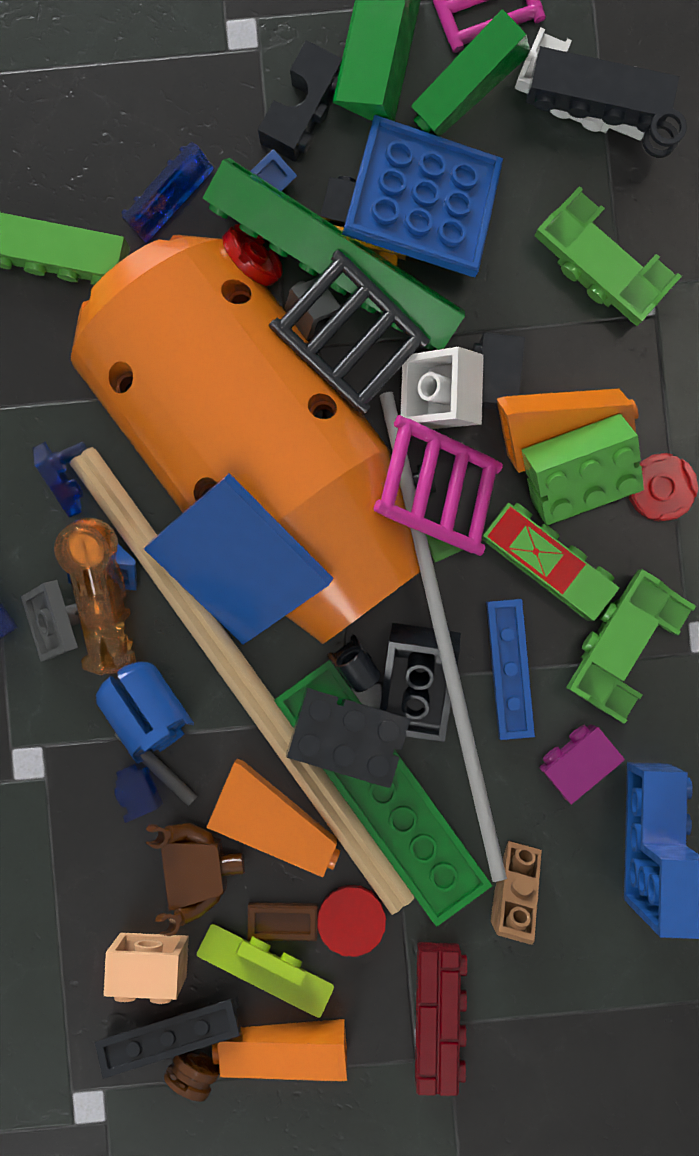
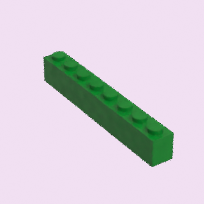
M231 158L222 160L202 198L210 203L208 208L212 212L225 219L228 216L240 222L239 228L243 232L254 238H257L258 235L271 242L269 247L273 251L284 257L290 254L300 261V268L313 276H317L318 273L322 274L333 262L331 260L333 253L339 249L430 339V343L424 346V348L433 351L434 348L438 350L445 348L465 317L464 309L356 239L342 235V230ZM344 273L330 286L343 295H346L347 292L353 294L358 288ZM369 298L361 305L362 308L370 313L375 314L376 311H379L383 314ZM395 323L391 325L396 330L403 332Z

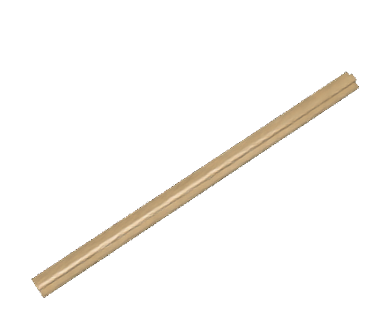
M91 447L84 450L81 455L73 458L69 463L389 912L391 914L399 912L403 906L412 902L415 898L323 768L286 757L294 728L220 622L144 550L145 546L157 534L100 454Z

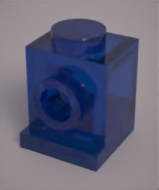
M133 764L116 772L118 780L115 781L117 787L114 791L120 806H126L128 810L123 816L125 823L152 812L163 804L147 766L137 770L136 765Z

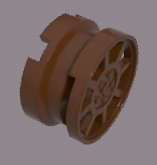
M190 1051L174 1056V1064H170L164 1074L166 1084L177 1094L189 1100L205 1101L212 1090L210 1084L215 1083L220 1074L219 1065H214L213 1059L203 1052H200L198 1055Z

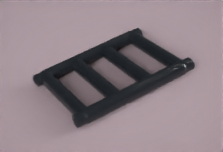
M337 249L331 258L333 262L286 314L281 319L278 317L273 319L269 323V327L347 403L363 416L371 407L368 403L416 349L418 347L422 349L424 346H427L430 343V339L375 283ZM344 273L358 288L306 344L292 330V327L333 282ZM369 298L383 314L332 369L318 355L319 351ZM395 323L408 336L407 340L359 393L356 392L343 378L385 331Z

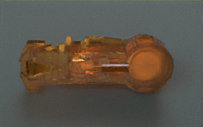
M84 517L75 520L58 534L54 544L55 556L62 569L70 574L88 652V655L81 659L83 670L101 676L103 674H117L119 669L136 662L135 652L131 651L133 640L128 638L127 634L124 635V629L126 628L125 620L131 612L130 608H125L123 603L127 593L123 575L116 561L117 536L106 522L96 518Z

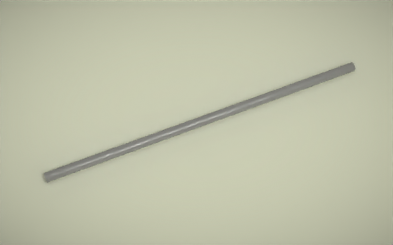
M386 392L380 395V400L393 452L398 428L394 427V421L398 416L393 392ZM406 455L400 486L405 508L411 512L416 489L408 455ZM410 528L492 882L507 879L427 536L425 533Z

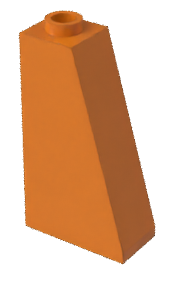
M620 388L503 396L497 398L507 455L518 473L525 471L521 449L611 416L621 414L636 433L635 419L639 417L637 406L634 400L628 399Z
M237 758L206 828L321 877L324 876L327 868L333 870L341 851L336 849L337 838L246 762Z
M345 1019L240 1027L242 1035L212 1045L213 1064H219L220 1077L347 1081Z

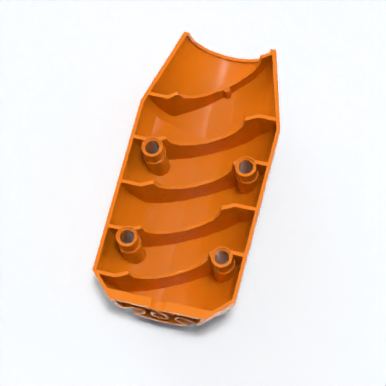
M173 235L169 241L160 239L153 241L116 264L91 289L90 300L84 301L79 311L71 353L72 365L183 513L230 473L333 577L329 586L285 615L324 644L420 572L410 527L374 512L376 501L382 498L392 456L390 449L365 416H362L269 327V323L277 317L281 319L286 314V311L267 286L255 282L235 265L223 245V239ZM294 325L292 330L307 344L308 340L304 338L296 325ZM132 383L130 388L125 392L127 385ZM326 409L332 412L333 416L328 419H319L315 417V414L319 410ZM399 484L395 505L406 510Z

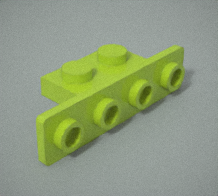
M215 924L210 925L197 951L199 958L317 1018L322 1016L334 990L333 984L300 968L302 961L283 952L281 958L269 952L271 945L252 936L249 942Z

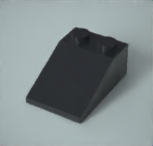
M392 623L380 710L411 719L406 733L408 737L445 742L451 701L434 629ZM449 631L458 665L461 633Z

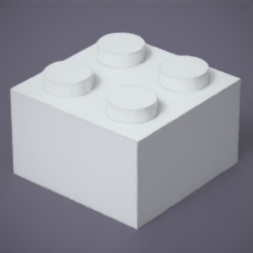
M461 347L412 354L402 365L401 416L431 429L481 425L484 355Z

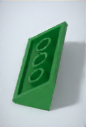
M355 0L333 98L334 104L370 121L373 120L374 115L395 121L421 0Z

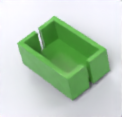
M621 414L521 449L525 471L528 476L527 481L531 501L546 526L644 490L642 467L639 464L641 458L638 435Z

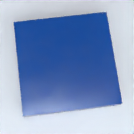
M374 115L342 235L475 278L479 272L503 158Z
M230 473L153 538L144 548L242 645L322 591L333 580V577Z

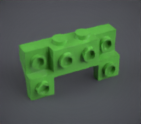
M579 186L544 221L534 236L560 258L558 264L562 266L563 274L572 281H579L587 288V294L592 300L599 304L604 303L607 307L612 304L633 324L638 326L682 276L679 273L675 275L659 261L660 256L657 254L643 268L594 224L605 208L602 205L598 207L582 193L583 189Z
M643 569L637 570L621 598L617 599L615 603L609 602L602 611L600 620L603 622L596 633L592 631L584 641L582 649L585 652L581 657L583 660L566 688L609 716L625 724L627 716L636 701L641 699L643 694L622 681H625L657 626L659 625L673 635L679 636L680 628L696 606L671 590L660 579Z

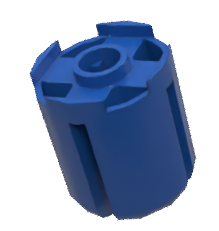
M136 662L117 671L119 678L108 677L101 684L96 694L98 707L136 763L144 761L140 755L151 749L161 752L184 735L181 729L184 725H194V722L156 666L148 662Z

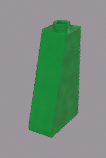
M503 9L411 105L417 114L413 121L422 131L430 133L432 130L436 136H442L528 57L530 48L527 34Z

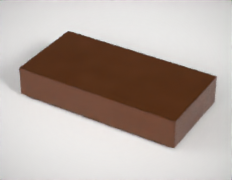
M249 902L248 940H251L253 936L262 941H317L318 903Z

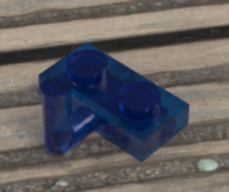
M81 441L65 450L52 453L46 442L33 447L34 464L68 517L71 518L82 512L80 498L83 497V493L74 478L68 479L64 472L67 470L65 464L81 455L87 447Z

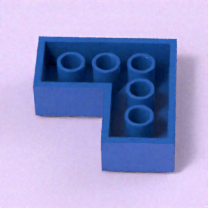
M627 762L624 900L660 938L699 939V854L686 846V835H690L692 829L691 817L687 813V799L692 797V781L688 778L687 772L670 764Z

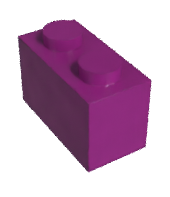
M584 724L574 730L569 735L571 741L561 749L555 747L542 758L544 763L539 767L563 798L571 805L625 760L599 727L592 724L588 727Z

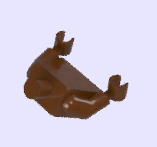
M192 823L168 825L165 828L150 824L146 828L149 832L158 831L156 840L145 843L154 849L161 848L169 911L175 910L174 915L161 913L155 919V922H163L168 918V929L159 933L168 937L175 935L180 926H184L203 916L220 901L221 895L225 893L227 888L226 876L245 873L243 853L223 855L221 839L214 838L211 832Z

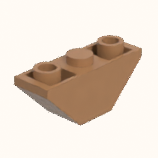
M508 841L506 845L503 863L507 879L497 881L491 914V923L498 936L531 945L534 943L542 853L540 849Z

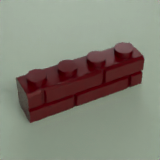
M417 943L416 1094L435 1096L439 1094L440 1096L459 1095V1083L466 1082L465 1060H459L460 1047H466V1025H460V1012L467 1011L466 990L460 989L461 976H467V955L461 954L459 944Z

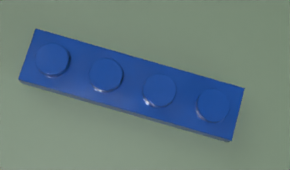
M522 599L486 602L498 737L500 740L535 737Z

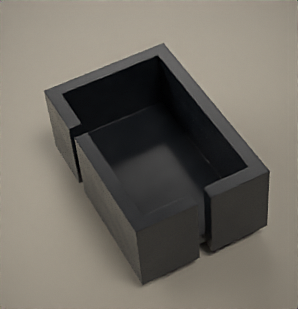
M306 688L286 757L391 788L399 757L393 755L395 748L402 750L411 719L346 699H342L341 705H338L339 697Z

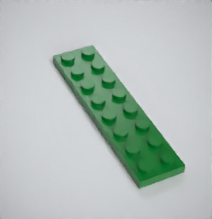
M330 659L274 699L293 728L306 688L339 697L338 705H341L342 699L362 704ZM395 749L393 755L398 756L399 761L391 788L323 769L436 927L493 886Z

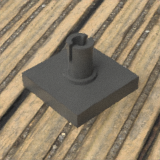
M57 580L43 583L21 596L41 662L78 648L71 626L91 622V611L75 615V613L83 612L90 608L86 601L65 606Z

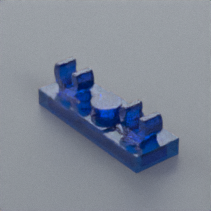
M190 142L186 147L181 146L179 149L181 153L175 160L169 159L167 162L169 166L147 187L143 195L134 198L135 203L128 211L125 209L122 211V218L145 243L156 234L214 170V167L199 146L193 142Z

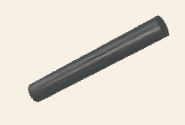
M115 733L114 736H115L118 740H120L119 737H118V735ZM150 750L140 755L144 760L142 763L187 806L198 797Z

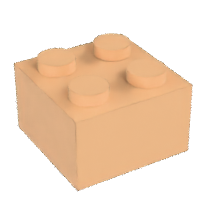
M120 933L106 951L104 996L114 997V1000L118 1002H131L136 998H150L152 1003L165 1004L176 1000L187 978L189 936L173 935L168 937L160 934Z

